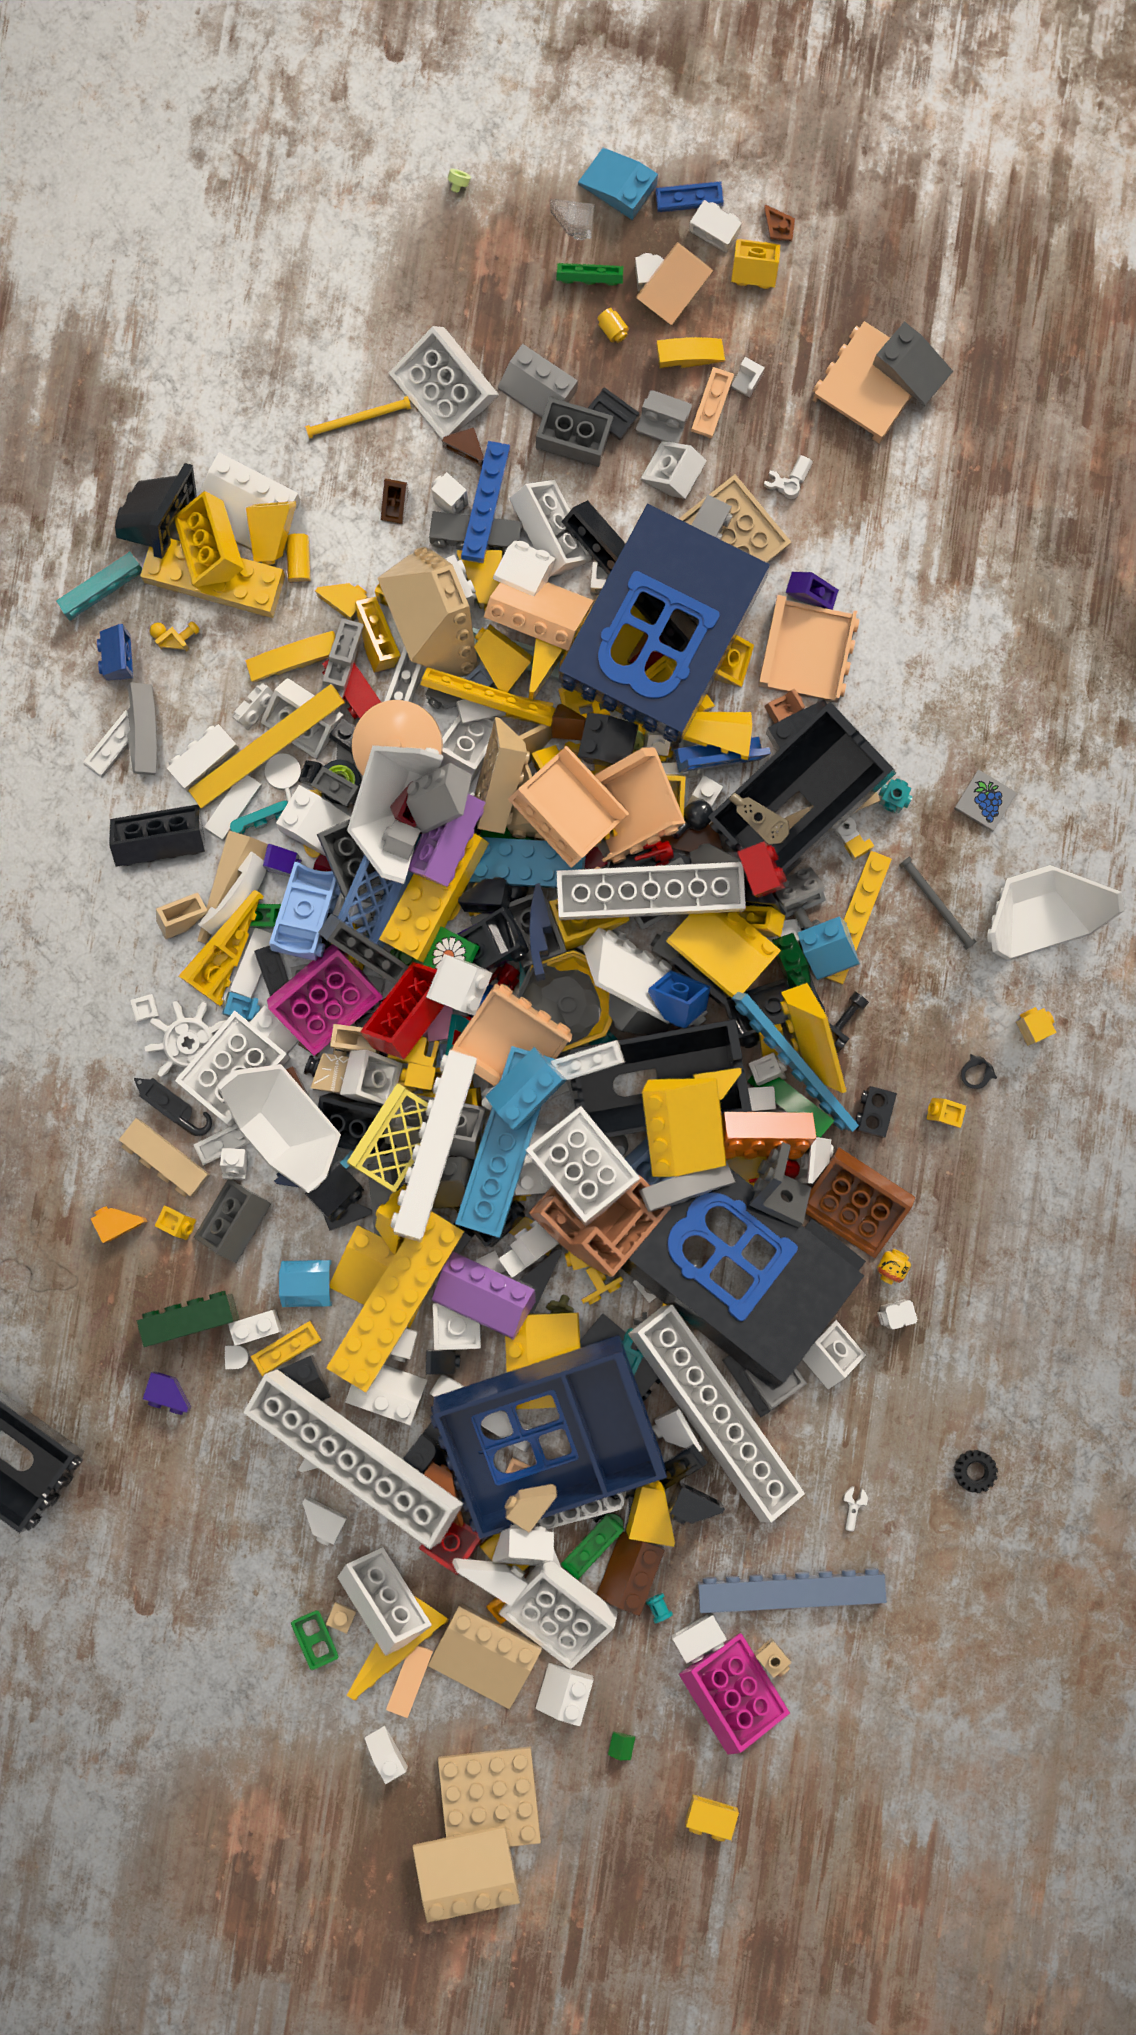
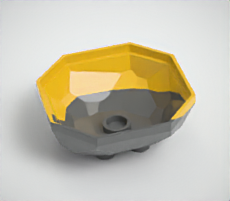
M572 950L542 961L545 980L536 981L534 966H530L519 989L517 998L523 997L532 1004V1008L538 1012L540 1010L545 1011L551 1016L550 1020L556 1024L562 1023L571 1030L572 1040L566 1044L561 1052L606 1036L613 1021L609 1016V992L595 985L585 955Z

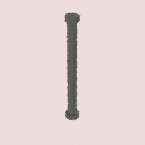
M909 856L899 865L907 870L965 945L963 947L967 950L977 941L971 939L911 862L912 858Z

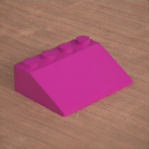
M331 944L324 950L322 957L318 956L317 961H311L267 999L268 1009L315 1056L331 1042L334 1024L350 1026L379 1002L383 996L346 952Z
M742 1633L732 1637L724 1643L723 1647L714 1652L710 1651L700 1661L692 1663L679 1673L680 1678L727 1755L741 1753L790 1714Z

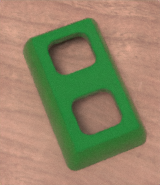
M318 1610L291 1622L292 1629L311 1670H315L338 1659L339 1656ZM314 1619L317 1621L320 1630L313 1635L307 1636L303 1629V1624ZM325 1641L329 1653L316 1657L312 1646L318 1642Z

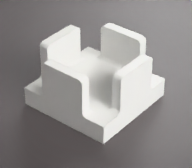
M433 1303L434 1350L481 1348L480 1323L438 1303Z

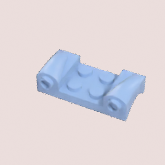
M298 862L294 863L269 942L271 951L317 961L318 956H323L325 944L322 943L321 935L318 932L326 922L332 899L335 900L337 895L339 896L341 893L332 871H317Z

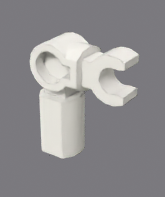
M800 455L790 474L791 479L785 477L782 479L777 472L770 471L769 476L773 477L775 482L769 483L765 481L764 486L769 490L778 489V492L784 494L788 499L797 498L800 493L799 484L804 482L813 463L812 460Z

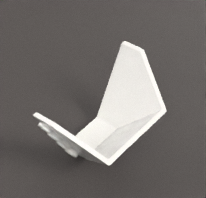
M372 745L347 831L382 878L402 884L405 882L413 851L409 860L384 851L383 847L386 841L382 840L386 827L391 828L394 820H396L390 808L392 803L410 782L440 767L443 755H440L439 751L426 748L424 750L421 748Z
M1051 865L1007 878L1005 887L1001 888L1000 891L1001 900L997 901L996 915L992 916V929H988V943H992V950L995 954L1009 960L1092 934L1125 911L1123 893Z
M281 1064L234 1070L230 1075L225 1076L217 1087L239 1131L273 1169L307 1193L318 1188L327 1177L341 1136L338 1130Z

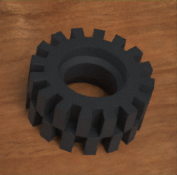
M968 1450L966 1451L967 1453H962L959 1460L957 1459L955 1462L956 1467L954 1466V1476L958 1484L972 1493L988 1491V1488L990 1486L993 1487L994 1481L998 1478L996 1476L998 1472L996 1462L983 1451ZM975 1462L982 1464L984 1467V1475L979 1480H971L967 1474L969 1465Z

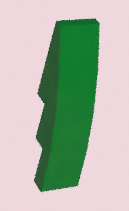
M753 1075L747 1081L754 1088L774 1087L775 1105L786 1113H813L816 1137L821 1138L834 1122L831 1117L780 1077L760 1086L756 1084Z

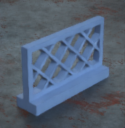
M364 854L338 918L352 928V922L361 918L363 926L356 930L360 933L366 931V937L383 948L385 943L379 940L414 873L407 871L404 884L392 880L385 881V878H382L377 871L367 875L366 869L370 861ZM379 876L381 884L372 889L370 880ZM365 883L368 891L358 896L359 886ZM384 890L382 899L376 902L374 894ZM370 897L372 905L363 910L361 901ZM357 905L359 912L349 917L350 907ZM375 911L373 920L368 923L365 915Z

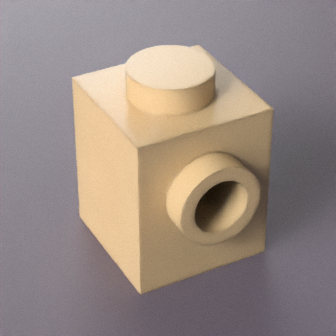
M772 1638L754 1652L756 1658L773 1678L777 1675L779 1677L783 1676L790 1669V1659Z

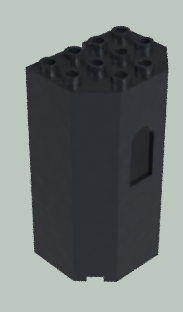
M830 701L744 782L735 793L743 799L751 798L774 813L798 791L814 806L789 830V835L782 843L772 844L778 856V860L775 861L777 868H782L786 877L896 774V771ZM729 798L708 816L712 821L709 825L717 834L721 836L724 834L727 837L725 842L733 851L738 852L761 842L767 843L737 813V806ZM761 813L754 815L755 821H761L763 818Z
M735 1019L618 1040L625 1063L570 1079L572 1091H577L578 1099H574L575 1110L581 1106L607 1138L647 1131L643 1094L623 1097L616 1094L613 1089V1082L617 1076L636 1071L656 1068L657 1079H693L695 1074L741 1068L740 1076L723 1099L720 1100L721 1116L724 1112L752 1111ZM606 1043L570 1049V1054L566 1056Z
M0 1391V1432L6 1433L33 1455V1464L26 1471L17 1470L0 1458V1520L20 1534L35 1528L42 1519L41 1514L50 1506L53 1507L61 1496L58 1492L60 1489L62 1490L64 1487H67L73 1480L74 1475L72 1473L82 1463V1455L85 1451Z

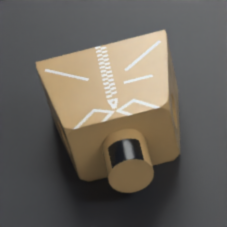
M334 1048L333 1054H322L311 1089L340 1094L349 1057H346L347 1051Z

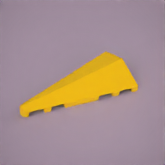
M697 712L683 739L705 747L707 745H714L720 747L723 753L728 754L729 751L741 754V759L748 760L752 733L751 712Z
M253 890L178 976L220 1007L223 1004L222 997L225 989L230 986L231 981L229 978L234 966L237 967L248 939V929L251 921H255L259 900H263L264 897L256 890Z
M415 1597L430 1621L431 1627L406 1646L386 1656L376 1642L346 1696L356 1701L358 1696L374 1686L379 1678L385 1673L388 1674L409 1656L421 1642L430 1638L433 1632L441 1625H445L449 1619Z

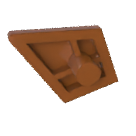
M765 205L764 211L770 239L792 242L795 218Z

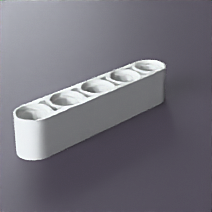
M441 1374L430 1394L435 1397L465 1386L447 1375ZM503 1410L489 1414L482 1420L481 1426L501 1438L513 1434L508 1415ZM520 1420L523 1429L528 1430L532 1428ZM522 1441L513 1445L526 1452L531 1444L528 1441Z
M626 1491L617 1494L620 1496L618 1499L609 1496L597 1500L598 1504L596 1505L588 1503L576 1507L574 1511L567 1510L552 1517L540 1519L534 1527H545L547 1530L617 1511L624 1505Z

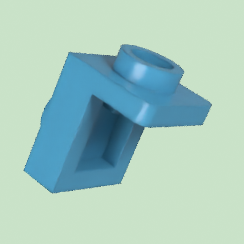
M228 992L222 1014L230 1017L236 1011L249 1022L259 1012L260 1005H257L259 999H251Z

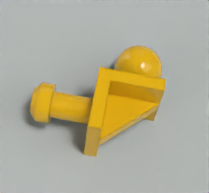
M191 621L187 624L188 627L178 634L173 627L166 631V627L162 623L157 622L151 625L149 632L156 639L155 642L160 649H182L187 652L189 647L184 641L194 633L197 635L200 632V628L195 622Z

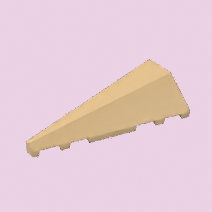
M228 831L207 904V912L211 907L216 909L242 874L238 870L251 851L264 860L267 843ZM201 927L197 941L206 944L211 934Z

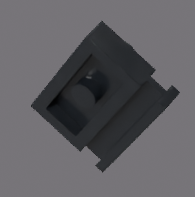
M603 387L600 394L597 395L588 407V409L614 416L610 434L618 440L624 437L640 415L638 411L605 387Z

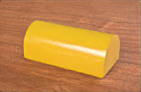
M301 533L289 534L286 541L288 582L311 581L309 536Z

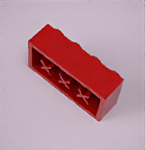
M416 962L411 963L360 1031L373 1049L405 1060L445 1006L426 997L437 969Z

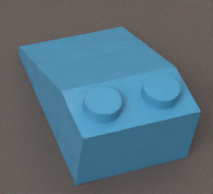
M603 147L578 181V184L633 220L656 188L658 174L637 160Z

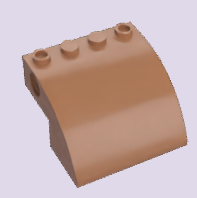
M638 1175L640 1180L586 1227L553 1186L537 1202L529 1214L569 1252L594 1269L613 1277L671 1207L668 1206L648 1212L640 1190L650 1185Z

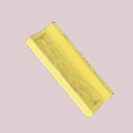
M397 1083L347 1161V1164L395 1193L405 1178L408 1168L412 1167L415 1162L412 1160V1148H415L416 1144L411 1145L408 1132L421 1129L423 1123L421 1112L427 1110L428 1103ZM406 1096L415 1101L417 1110L403 1112L402 1103ZM419 1104L424 1106L425 1108L420 1109ZM400 1107L401 1114L395 1115ZM418 1113L421 1126L407 1129L404 1116ZM402 1117L405 1130L391 1133L390 1121L394 1118ZM387 1128L388 1134H383V1132ZM406 1133L408 1146L395 1149L392 1136ZM389 1137L392 1150L378 1152V1140ZM375 1147L376 1153L370 1154L373 1148ZM409 1149L410 1161L398 1165L396 1152ZM393 1153L396 1166L382 1169L379 1155ZM377 1156L380 1169L369 1171L362 1167L367 1158ZM405 1167L403 1172L400 1174L399 1168ZM397 1168L399 1178L393 1186L385 1181L383 1171ZM380 1172L382 1178L375 1175V1173Z

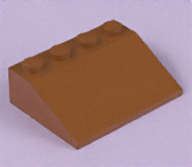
M838 1147L829 1164L811 1187L806 1214L871 1257L876 1258L911 1210L916 1197Z

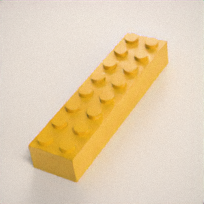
M431 1211L422 1242L405 1238L326 1368L362 1391L367 1392L465 1231Z

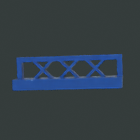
M752 737L748 760L741 759V754L729 751L728 754L723 753L720 747L714 745L677 748L674 750L680 773L760 761L770 755L771 751L770 747H761L759 737Z

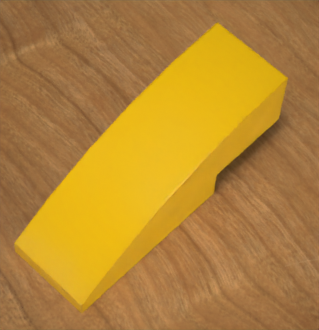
M700 337L658 340L656 344L659 368L681 365V368L725 362L722 339Z

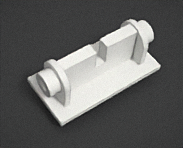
M263 683L260 686L257 685L248 696L252 702L248 704L246 701H243L234 711L233 718L249 730L266 710L273 691Z

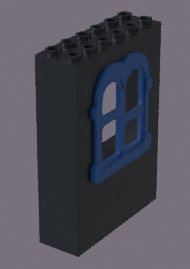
M730 1168L735 1183L712 1190L707 1194L690 1198L683 1203L670 1206L671 1209L628 1258L621 1269L663 1303L673 1305L684 1320L771 1390H774L786 1382L864 1275L802 1225L798 1228L750 1206V1202L755 1194V1191H753L754 1187ZM716 1206L723 1207L746 1224V1231L734 1246L727 1245L706 1226L705 1216L711 1208ZM754 1235L761 1236L776 1249L775 1255L763 1270L757 1269L743 1258L741 1254ZM691 1236H700L715 1247L713 1255L700 1269L690 1263L684 1257L682 1251L684 1241ZM722 1257L731 1259L754 1279L753 1284L739 1300L731 1296L710 1278V1273Z

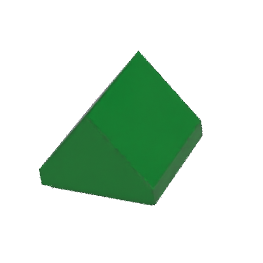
M613 1731L608 1755L619 1761L631 1760L635 1736Z

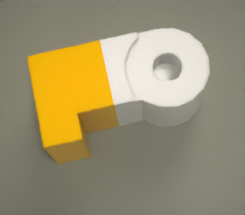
M851 817L835 830L836 835L853 861L874 848L870 838L866 841L862 839L856 830V823Z

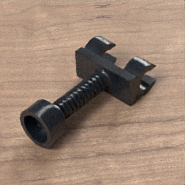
M854 992L849 998L851 1005L839 1018L840 1020L835 1023L836 1025L833 1026L829 1023L831 1032L839 1037L834 1043L837 1053L840 1052L850 1039L841 1032V1029L849 1022L848 1020L856 1013L855 1011L858 1009L864 1010L869 1003L867 999L857 992Z

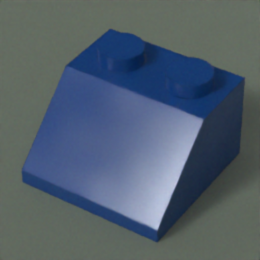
M117 624L100 631V639H97L98 652H101L102 661H98L99 673L103 674L107 681L134 679L131 635L123 624Z
M670 970L649 987L648 993L664 1020L673 1023L677 1027L686 1028L707 1010L711 986Z

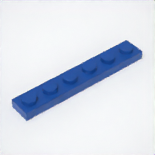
M488 441L462 549V560L484 563L510 452L509 444Z

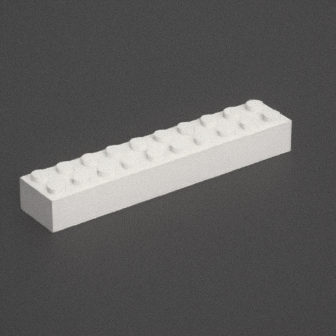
M673 1305L662 1306L628 1333L760 1522L772 1523L805 1494Z
M274 1370L264 1375L243 1412L429 1549L441 1542L463 1505L458 1499L279 1370Z

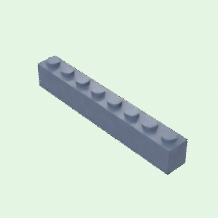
M867 1568L865 1573H856L854 1569L841 1570L842 1574H832V1571H819L818 1575L809 1576V1572H797L792 1577H786L785 1573L772 1574V1578H763V1575L755 1574L749 1575V1579H740V1576H726V1580L717 1581L716 1577H704L703 1581L698 1582L700 1613L887 1603L885 1574L879 1572L878 1568Z

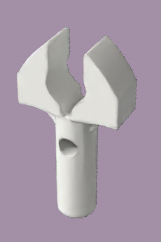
M853 1486L844 1493L843 1500L849 1504L845 1529L850 1532L855 1529L858 1508L862 1505L867 1506L868 1501L865 1491L861 1488L860 1498L854 1503L852 1498Z

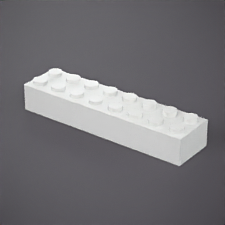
M742 862L557 871L559 920L740 912L746 908Z
M452 1050L449 1051L448 1056L443 1055L440 1065V1071L443 1074L441 1078H436L433 1087V1093L436 1096L434 1100H429L426 1110V1116H429L428 1122L422 1123L419 1132V1138H422L420 1145H415L412 1160L415 1161L414 1167L408 1168L405 1177V1183H408L406 1191L401 1190L398 1199V1205L401 1206L400 1212L394 1213L391 1222V1228H394L393 1232L395 1235L422 1242L477 1064V1058Z

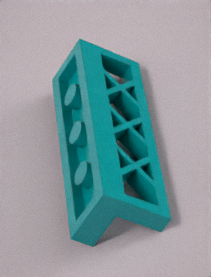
M129 551L57 599L56 602L64 615L71 621L141 574L142 567L131 551Z

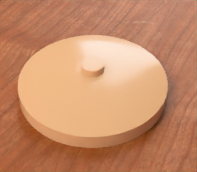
M389 700L370 708L360 718L352 738L353 758L362 775H364L372 745L421 748L424 750L432 748L439 751L440 755L443 753L442 734L435 719L421 706L404 700Z

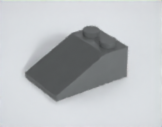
M905 321L876 354L873 362L875 367L924 406L953 373V370L926 339Z

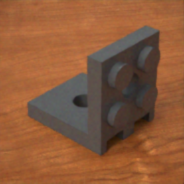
M782 1142L777 1149L773 1148L767 1160H763L758 1168L759 1177L753 1188L755 1194L750 1202V1206L799 1228L804 1222L811 1187L784 1175L791 1145ZM780 1194L785 1195L789 1202L784 1201Z

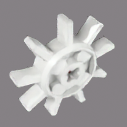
M172 1002V1010L176 1015V1021L170 1026L164 1024L159 1019H151L150 1023L165 1033L162 1043L150 1044L145 1047V1052L165 1051L168 1061L160 1067L158 1072L160 1077L167 1074L173 1065L185 1069L213 1037V1034L225 1023L226 1020L219 1021L212 1027H208L202 1022L203 1015L207 1011V1003L202 1002L198 1006L194 1018H185L179 1002ZM185 1037L195 1040V1043L192 1044L193 1048L189 1049L188 1046H183Z

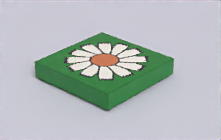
M440 927L422 965L438 970L444 954L472 963L480 946L444 927Z

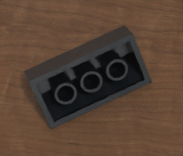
M197 804L110 819L109 846L115 867L205 852V836L200 806Z

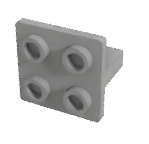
M651 390L648 398H645L642 414L636 432L660 441L679 443L692 404Z
M811 867L800 869L797 873L787 876V881L783 882L785 888L774 892L778 903L786 912L785 918L793 915V912L802 907L805 910L826 901L823 892L826 890L825 886Z

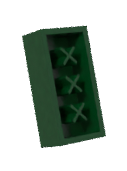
M226 1291L210 1294V1299L204 1301L203 1297L186 1301L187 1306L182 1307L180 1303L165 1307L164 1313L156 1310L142 1314L143 1319L136 1321L143 1347L240 1320L233 1294L226 1295Z

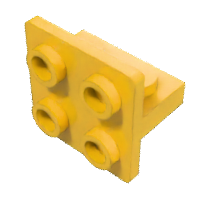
M593 1267L585 1269L597 1290L581 1298L583 1304L588 1302L589 1305L601 1299V1293L606 1290L612 1293L622 1287L620 1282L623 1281V1278L619 1276L604 1284L603 1281L606 1280L604 1273Z

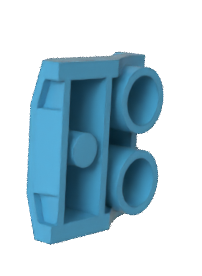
M331 1260L282 1261L279 1270V1297L282 1307L332 1306V1302H330L329 1276L330 1265H332Z

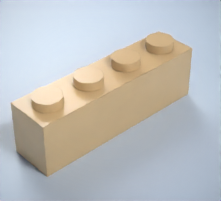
M135 1118L119 1138V1141L123 1143L121 1147L131 1155L134 1152L141 1157L139 1161L149 1169L153 1166L159 1171L157 1176L166 1183L172 1181L177 1185L175 1190L184 1197L187 1195L194 1197L210 1177L208 1172L138 1118Z

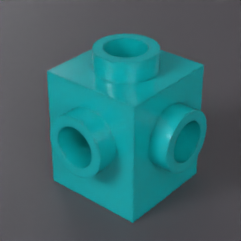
M898 778L895 780L891 779L888 784L885 783L878 794L881 796L879 804L883 805V808L887 811L899 813L903 807L908 808L913 797L910 795L912 788L908 787V783ZM893 791L901 794V796L895 797Z

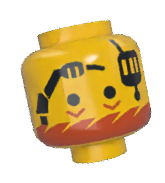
M896 1249L886 1251L877 1266V1270L881 1274L880 1279L891 1285L893 1282H903L911 1268V1263L908 1260L909 1256Z

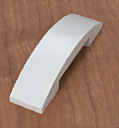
M252 851L249 853L238 869L242 874L216 909L211 907L198 924L200 927L214 936L253 890L258 891L266 873V869L263 867L264 860Z

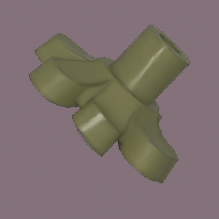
M561 1295L559 1301L551 1300L546 1305V1309L551 1310V1313H574V1308L568 1306L570 1298L567 1295Z

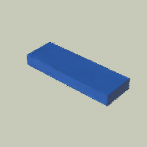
M721 181L655 188L657 212L696 209L700 207L704 200L708 203L713 202L718 206H723L724 204Z

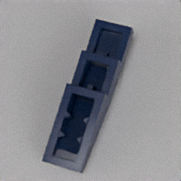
M540 883L535 884L530 915V945L536 981L545 980L541 958L549 956L544 934L552 932Z

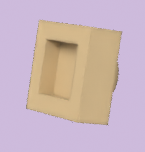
M335 1602L326 1625L347 1634L357 1611Z

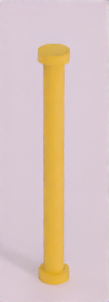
M405 396L403 400L310 427V425H307L305 427L308 437L311 439L313 435L405 408L410 410L409 398Z

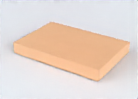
M677 242L636 298L672 325L713 270Z

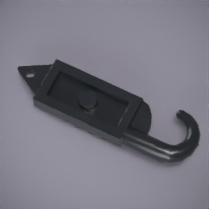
M134 1078L140 1093L139 1097L189 1134L203 1136L210 1131L212 1119L207 1112H203L206 1118V1125L203 1128H197L189 1122L192 1115V1107L154 1078Z

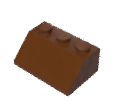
M623 1531L618 1536L596 1595L619 1609L640 1616L663 1557L664 1547L655 1543L629 1539L627 1532Z

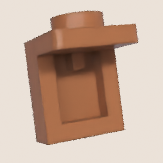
M792 689L784 696L767 703L764 707L775 724L803 710L805 705L796 690Z

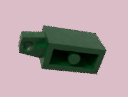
M794 933L773 939L772 943L781 950L775 958L789 988L791 989L808 983L811 988L809 966Z

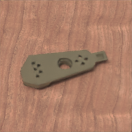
M734 792L729 798L737 806V813L769 845L782 843L789 835V824L786 819L749 797L743 799ZM756 813L763 815L761 821H755L754 815Z

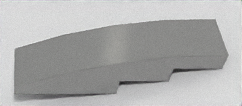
M341 619L322 680L321 691L332 684L343 699L364 624ZM340 707L332 713L338 714Z
M130 682L127 687L130 707L127 710L130 731L127 734L133 773L155 775L157 744L152 685Z
M726 1161V1166L676 1176L640 1190L648 1212L683 1203L690 1198L707 1194L715 1189L730 1186L735 1183V1180Z

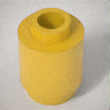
M608 308L598 316L599 326L611 342L616 341L619 343L628 336L629 328L617 311Z

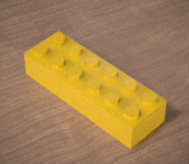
M171 539V545L163 559L154 557L153 547L148 548L140 575L144 583L270 618H274L286 576L283 569L241 558L244 569L230 581L195 586L191 579L181 542Z
M473 834V837L468 841L464 849L465 853L462 860L457 864L455 876L447 887L413 874L379 940L423 963L440 927L445 928L458 903L459 897L462 896L489 842Z

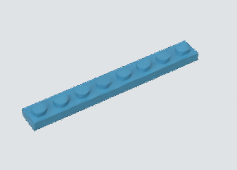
M737 992L732 997L736 1003L735 1008L737 1011L750 1019V1026L758 1033L761 1032L765 1037L763 1039L764 1042L771 1049H775L778 1052V1059L783 1064L790 1066L793 1070L791 1072L792 1075L807 1086L805 1088L807 1093L813 1098H817L820 1102V1108L834 1118L833 1123L840 1130L845 1129L853 1132L859 1126L750 996L746 993Z

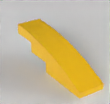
M334 631L302 639L245 660L251 681L258 682L274 674L281 675L295 668H304L328 658L336 637Z

